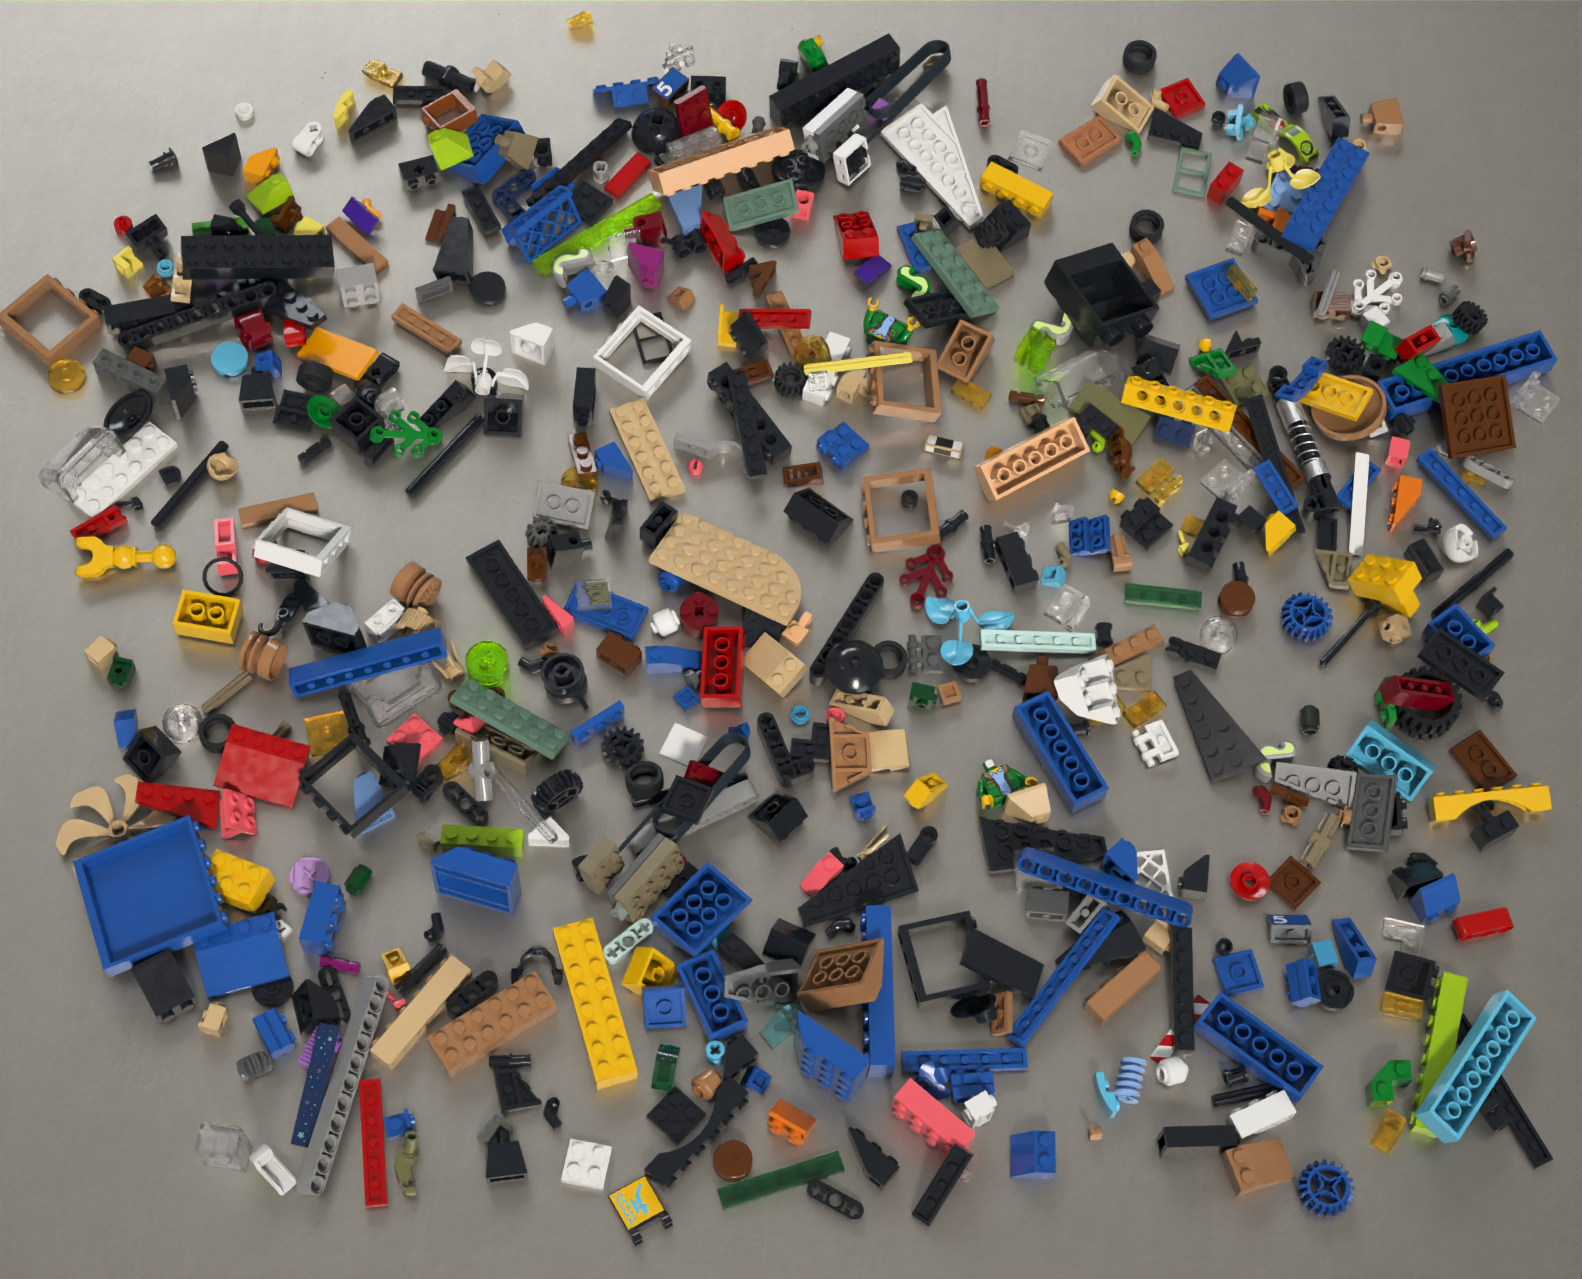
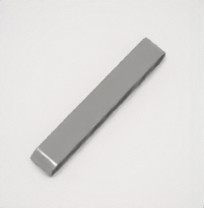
M747 779L722 790L704 811L699 824H693L683 836L756 802L759 796L751 781ZM668 815L659 819L657 826L663 830H672L683 820ZM653 823L644 826L629 842L635 856L638 857L658 834ZM677 836L668 839L673 841Z

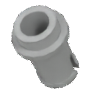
M1427 266L1422 268L1420 278H1423L1424 281L1427 279L1442 283L1444 272L1429 269Z

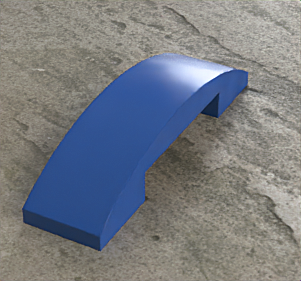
M1311 356L1302 365V372L1289 385L1284 384L1275 393V397L1290 402L1301 400L1316 385L1326 369L1328 361Z

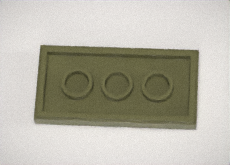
M1089 380L1085 382L1068 407V411L1079 416L1091 403L1118 426L1123 427L1124 438L1130 442L1131 446H1133L1151 418L1150 415L1140 409L1121 403V398ZM1116 432L1113 437L1117 438L1118 432Z

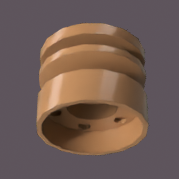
M412 561L399 571L391 585L390 593L399 601L406 602V605L410 608L417 609L422 607L426 610L438 596L442 580L434 577L430 572L426 573L425 568Z
M256 631L251 632L241 648L238 668L251 674L257 671V676L273 681L280 673L285 662L288 648L287 643L274 638L269 640L267 635H261V633Z

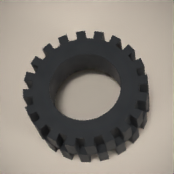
M1421 666L1418 671L1416 667L1412 668L1409 673L1406 671L1402 676L1448 682L1455 700L1443 708L1440 716L1434 719L1419 717L1409 707L1395 705L1397 720L1394 725L1398 726L1400 724L1402 726L1400 731L1402 733H1405L1406 730L1409 731V737L1411 738L1419 735V740H1425L1427 736H1429L1430 740L1435 739L1437 735L1439 737L1443 736L1446 731L1450 730L1461 713L1463 703L1460 702L1463 696L1462 693L1457 694L1460 687L1458 685L1453 686L1451 680L1444 677L1441 673H1436V670L1432 667L1429 671H1426V666Z

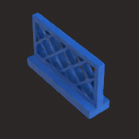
M559 185L506 226L508 231L513 234L526 263L530 264L582 223L571 198L573 195L571 189ZM564 201L568 203L566 211L561 210ZM555 211L553 220H547L549 213ZM560 212L565 213L563 223L557 222ZM571 214L574 216L575 221L569 225L567 223ZM538 221H542L539 231H535V224ZM546 222L552 223L549 233L544 232ZM556 225H561L560 233L554 235ZM524 232H528L526 242L520 238V235ZM533 233L538 234L536 244L530 243ZM543 235L548 236L547 243L540 245ZM529 246H535L533 254L529 256Z

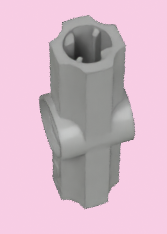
M486 738L471 740L472 762L469 764L468 772L470 777L474 778L476 801H489L493 799L491 779L495 775L496 768L494 763L490 761L489 740Z

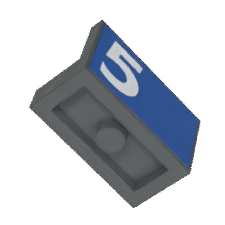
M1267 914V920L1270 924L1268 939L1270 943L1310 944L1312 924L1307 915Z

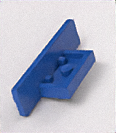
M650 77L645 82H641L640 79L631 80L630 84L625 85L623 82L613 83L612 87L598 85L595 86L596 89L592 90V94L611 92L614 109L648 104L646 87L654 86L660 79L658 77Z

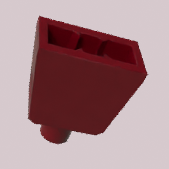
M662 212L635 216L633 218V226L624 227L625 238L635 237L637 244L643 246H667L661 244V238H667V229Z

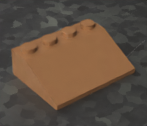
M878 938L818 949L796 996L809 1012L876 1001L882 987L884 939Z

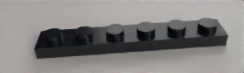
M746 373L727 375L748 480L767 477V470Z
M1171 927L1172 1051L1193 1052L1195 1051L1192 927Z

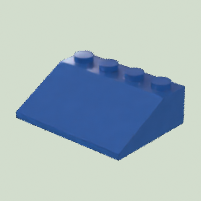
M481 114L478 117V122L471 125L465 131L469 137L474 157L453 165L449 169L471 182L485 185L506 161L498 155L500 146L495 144V137L498 134L504 135L506 130L525 134L519 121Z
M707 862L651 916L653 928L664 938L696 958L752 902V899Z
M274 912L227 924L229 930L194 943L195 954L207 999L290 977L280 926Z

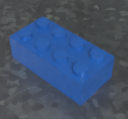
M714 949L676 965V975L680 984L685 985V994L708 1043L714 1040L720 1042L748 1029L749 1021L739 1000L723 996V980L726 974Z

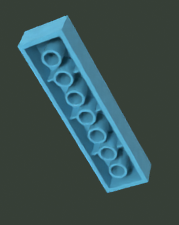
M1509 990L1492 995L1415 1113V1116L1444 1144L1458 1141L1537 1019Z

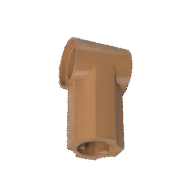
M1113 534L1110 536L1111 551H1109L1111 571L1132 570V557L1127 552L1124 535Z

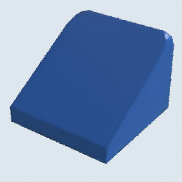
M749 1066L740 1085L763 1095L772 1076L757 1066Z

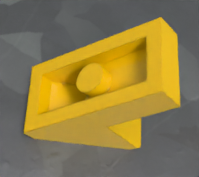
M400 947L380 955L392 983L400 981L407 974L406 971L410 970Z

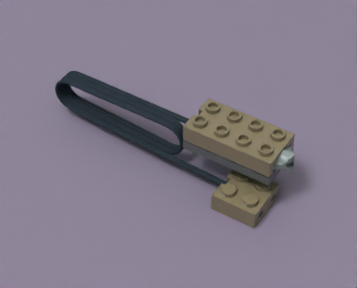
M730 732L723 735L698 761L708 766L728 745L739 743L745 746L739 757L712 786L714 792L706 809L750 758L749 744L747 739L740 733ZM665 797L619 848L615 843L603 837L578 865L586 886L599 895L609 886L610 881L622 871L625 865L619 853L653 817L652 822L658 834L607 891L613 906L609 914L619 918L618 920L621 922L626 919L634 924L638 919H641L647 908L656 902L662 890L667 889L671 880L677 874H680L684 868L685 863L682 856H680L677 842L693 824L683 820L672 830L660 829L657 824L660 817L664 814L660 812V808ZM677 836L673 841L668 839Z

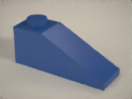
M666 645L645 646L646 674L687 672L690 669L692 671H701L702 651Z
M1352 919L1332 920L1331 924L1343 964L1352 979L1371 977L1377 958Z

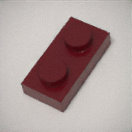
M690 760L684 778L712 787L724 772Z

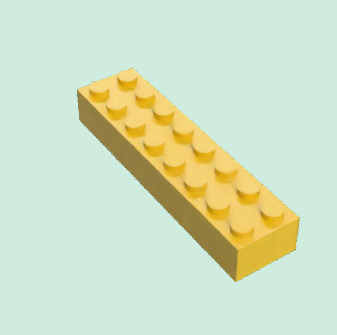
M593 917L553 928V937L597 1090L637 1079V1067Z

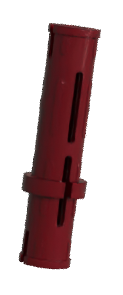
M980 78L976 80L978 100L976 110L979 114V125L987 127L990 125L989 113L991 110L990 105H988L987 80Z

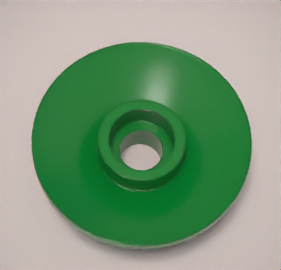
M322 395L310 398L306 407L309 417L317 425L324 428H331L330 419L340 411L339 406L332 399Z

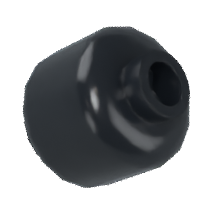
M371 379L359 381L354 390L355 396L368 406L377 404L381 399V389Z

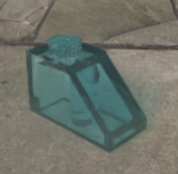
M797 1002L782 1007L759 1032L771 1049L794 1033L799 1011L806 1015Z

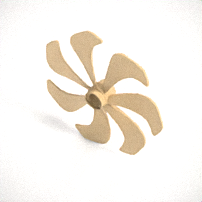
M125 774L113 780L125 791L126 800L122 819L115 821L110 799L103 788L99 786L87 788L73 796L70 808L73 809L86 805L95 809L108 822V829L85 820L70 819L61 826L55 845L59 852L65 855L67 849L75 840L85 837L110 836V838L83 851L76 857L75 860L110 847L114 843L117 844L134 837L131 836L130 831L158 828L175 821L176 817L171 816V813L155 810L143 820L128 827L127 821L139 807V804L135 803L138 781H144ZM124 830L122 834L115 835L117 831Z

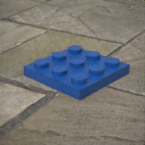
M1234 258L1194 271L1185 276L1187 284L1209 321L1258 303L1257 296Z

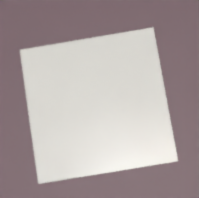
M675 723L659 754L688 766L690 760L697 761L708 737Z

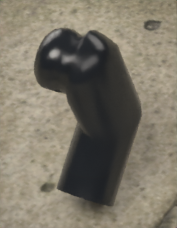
M902 159V161H897L896 163L897 170H903L905 174H914L917 171L916 166L911 165L907 160Z
M522 657L518 662V666L535 674L541 672V668L547 659L540 658L530 662Z
M1492 690L1486 699L1493 709L1499 710L1503 707V700L1498 692Z
M1412 852L1409 854L1410 857L1407 858V862L1410 865L1421 861V863L1429 861L1434 866L1438 864L1434 859L1422 852Z
M441 913L431 914L433 926L424 932V938L429 942L436 941L444 931Z
M551 1097L547 1100L543 1112L545 1119L553 1130L558 1129L562 1125V1122L556 1116L560 1105V1100L557 1097Z

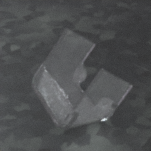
M1091 349L1036 376L1034 381L1052 408L1066 411L1069 409L1067 405L1069 398L1078 394L1087 380L1094 384L1108 386L1115 379L1127 380V376L1118 352Z

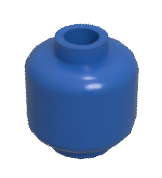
M663 569L658 575L659 586L666 592L677 591L685 582V579Z

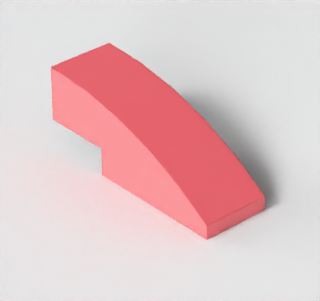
M234 517L215 519L216 557L230 558L238 564ZM225 561L217 562L219 576L238 574V570L233 564Z

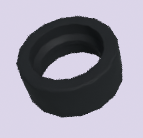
M1144 40L1130 42L1123 54L1125 68L1135 74L1148 73L1155 65L1156 49L1152 44ZM1142 52L1149 57V61H1134L1130 54Z
M1149 209L1140 210L1132 216L1129 226L1130 236L1136 242L1147 238L1151 244H1154L1162 236L1165 226L1164 220L1155 211ZM1141 221H1148L1156 226L1157 231L1147 234L1141 232L1136 224Z
M304 362L299 365L296 381L306 390L326 392L331 388L334 373L324 364Z
M890 640L882 641L875 645L874 648L879 653L890 651L897 654L900 658V664L896 668L883 669L882 679H896L902 675L907 663V653L903 646Z
M217 713L206 717L201 722L198 734L201 744L206 750L211 753L221 754L223 753L226 740L220 743H212L207 739V731L212 726L218 724L227 725L230 729L231 725L235 724V722L226 714Z
M637 762L626 771V787L628 792L634 797L651 798L659 794L663 789V772L661 767L654 762ZM643 775H650L656 778L648 784H637L634 782V779Z

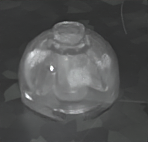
M1212 616L1203 623L1199 630V643L1202 647L1225 655L1236 645L1238 637L1237 627L1227 617Z
M175 704L164 713L162 720L164 733L174 743H191L199 735L198 730L203 718L198 709L191 704Z

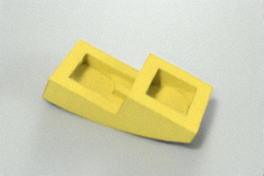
M349 89L343 93L335 107L333 118L336 129H339L349 119L348 110L355 104L354 93Z

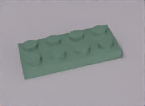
M792 178L723 198L731 232L800 213Z

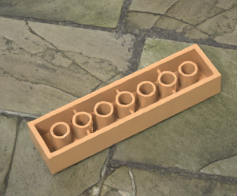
M774 126L647 171L653 191L665 196H671L676 194L677 190L691 189L694 184H706L709 182V179H720L725 177L726 173L740 172L743 167H755L758 162L772 161L773 157L778 155L779 157L787 156L790 154V151L795 149L790 130Z

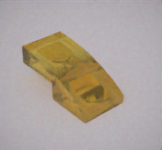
M372 58L362 69L363 74L392 89L403 78L402 72L387 68L385 62Z

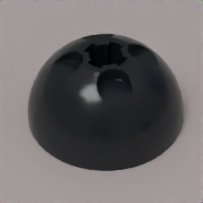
M648 109L642 112L633 123L631 130L632 141L645 154L664 156L677 150L682 143L677 116L667 109Z

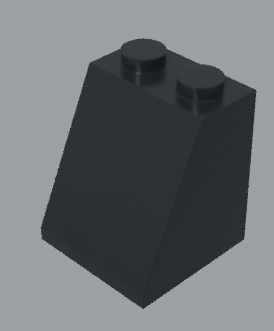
M169 948L130 968L159 1023L172 1020L176 1014L182 1011H189L198 1003Z

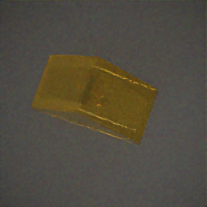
M459 741L436 765L440 767L444 780L448 781L468 771L472 757L463 741Z
M1387 1109L1369 1145L1388 1155L1403 1132L1407 1119Z

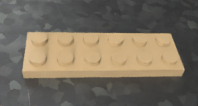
M644 397L610 408L609 414L649 503L652 504L684 493L685 486Z

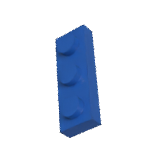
M915 223L897 226V233L911 267L915 270L914 274L931 270L932 266L911 240L913 234L918 233Z
M1270 459L1253 468L1254 473L1274 505L1283 515L1299 507Z
M1370 461L1367 488L1381 471V468ZM1354 474L1337 494L1340 504L1348 510L1352 508Z
M619 700L571 730L572 742L575 745L579 742L583 743L595 732L603 731L611 722L619 721L624 715V705Z

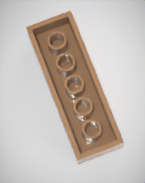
M533 971L427 1036L428 1045L449 1078H452L557 1012V1004L536 972Z

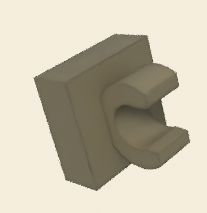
M915 213L914 223L919 225L918 233L925 232L927 226H932L933 214Z
M1036 402L1019 409V414L1027 427L1032 426V420L1042 414Z

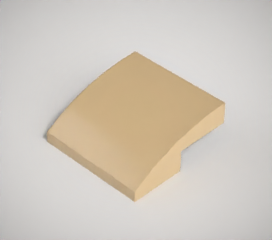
M905 729L869 732L872 772L885 769L895 771L910 767Z

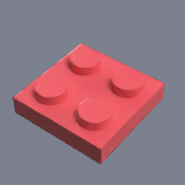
M414 713L386 739V742L389 745L403 743L421 744L420 763L443 742V738Z

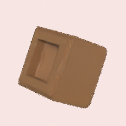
M680 286L667 297L669 301L684 311L695 301L692 291Z

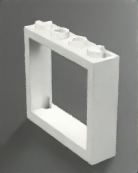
M638 306L633 312L628 314L627 319L623 323L621 322L617 326L615 333L607 337L604 345L596 350V354L593 356L594 366L641 398L644 397L645 401H647L692 350V340L641 306ZM640 321L677 345L643 386L606 362L608 357Z
M286 507L281 514L277 515L274 521L270 522L268 528L264 529L258 538L256 537L255 544L253 545V549H255L254 557L321 577L349 544L351 527ZM287 528L330 541L317 556L274 544Z

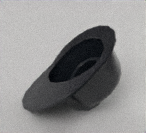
M985 994L961 999L952 1006L950 1013L956 1018H969L976 1025L985 1024L998 1018L994 1005L997 997L994 994Z

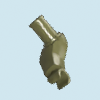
M414 1131L406 1132L404 1144L399 1148L394 1162L399 1185H404L403 1196L406 1198H415L416 1185H409L413 1181L412 1166L419 1155V1148L417 1147L419 1135Z

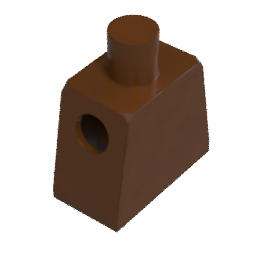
M1038 656L1037 664L1029 665L1022 700H1030L1049 691L1055 702L1060 701L1054 684L1056 676L1059 675L1058 667L1048 665L1047 656Z

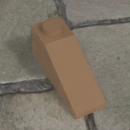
M1145 238L1133 244L1130 253L1133 254L1136 260L1134 265L1146 280L1151 278L1162 290L1160 296L1175 289L1158 251L1151 242Z

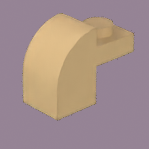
M492 60L485 70L475 66L471 71L476 76V83L487 93L495 92L501 88L512 75L501 63Z
M853 370L846 373L837 385L835 397L851 404L858 393L870 398L871 390L868 389L870 380L865 379L866 372Z

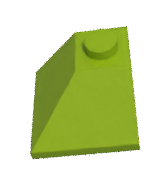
M441 128L427 135L441 171L474 157L470 140L466 133Z
M277 173L259 184L246 195V198L262 214H265L285 203L289 196L294 195L288 180L282 174Z

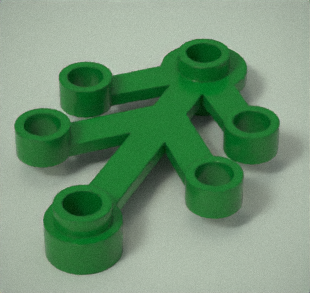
M393 410L389 414V420L397 424L403 431L384 430L381 426H375L371 429L369 438L374 443H381L384 438L405 439L401 444H396L392 452L396 457L403 456L405 450L416 439H424L419 445H414L411 450L412 456L419 458L429 445L439 444L443 435L438 428L428 427L421 421L418 412H409L407 420L409 423L415 424L421 431L414 430L401 418L399 411Z

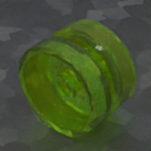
M1033 326L1019 344L1013 361L1020 366L1028 363L1027 369L1034 374H1038L1050 358L1057 340L1050 335L1042 338V331Z
M481 641L474 644L468 650L465 666L469 678L485 687H502L507 682L510 674L509 657L506 649L501 644L494 641Z

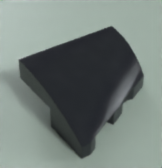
M214 214L210 224L212 235L234 236L244 234V230L236 224L233 218Z
M621 499L613 504L604 539L612 540L614 532L620 533L628 509V500Z

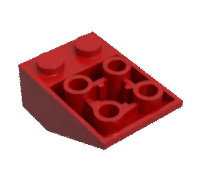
M858 211L856 213H840L833 216L843 260L879 256V236L869 212Z

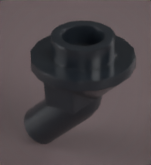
M1430 517L1427 526L1415 524L1414 531L1440 534L1442 525L1437 518L1433 519Z

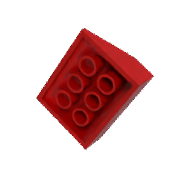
M232 724L213 786L230 789L250 797L292 808L300 786L298 777L304 773L311 746Z

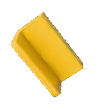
M720 304L717 346L736 347V342L732 340L729 332H731L730 325L738 319V312L724 311V304Z

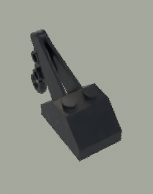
M303 579L297 580L294 583L295 591L288 594L275 614L273 628L263 630V623H259L258 631L261 635L274 636L284 625L293 619L302 604L306 612L302 623L311 645L339 653H347L367 647L352 608L344 603H329Z

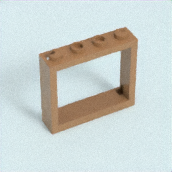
M48 274L0 312V325L51 368L102 327L99 319L100 315L96 310L89 309L81 298L78 300L69 288L65 289L57 278H52ZM49 289L55 291L87 318L51 350L47 349L13 320Z
M874 340L871 346L868 347L866 357L911 352L913 360L923 361L926 407L884 401L881 366L867 368V373L870 376L868 389L871 390L869 403L872 404V414L935 423L942 414L936 350Z
M931 467L863 477L864 484L860 485L861 494L865 496L866 501H862L863 511L864 513L867 512L868 518H864L865 528L869 529L870 533L866 535L867 545H871L873 553L941 543ZM925 481L931 530L876 538L871 489Z

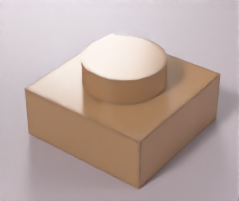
M956 681L937 685L936 689L943 706L961 701L962 696Z

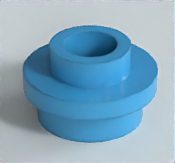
M798 705L792 708L790 718L796 724H805L810 718V712L805 706ZM797 714H802L803 717H802V718H799V717H797L796 715H797Z

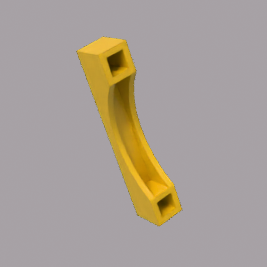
M1531 783L1529 788H1522V784L1512 785L1510 790H1503V786L1492 787L1490 792H1484V788L1473 789L1471 794H1465V790L1453 791L1451 796H1446L1445 792L1434 793V797L1427 798L1430 822L1454 820L1472 805L1486 800L1506 802L1520 808L1524 812L1552 809L1549 786H1542L1541 783Z

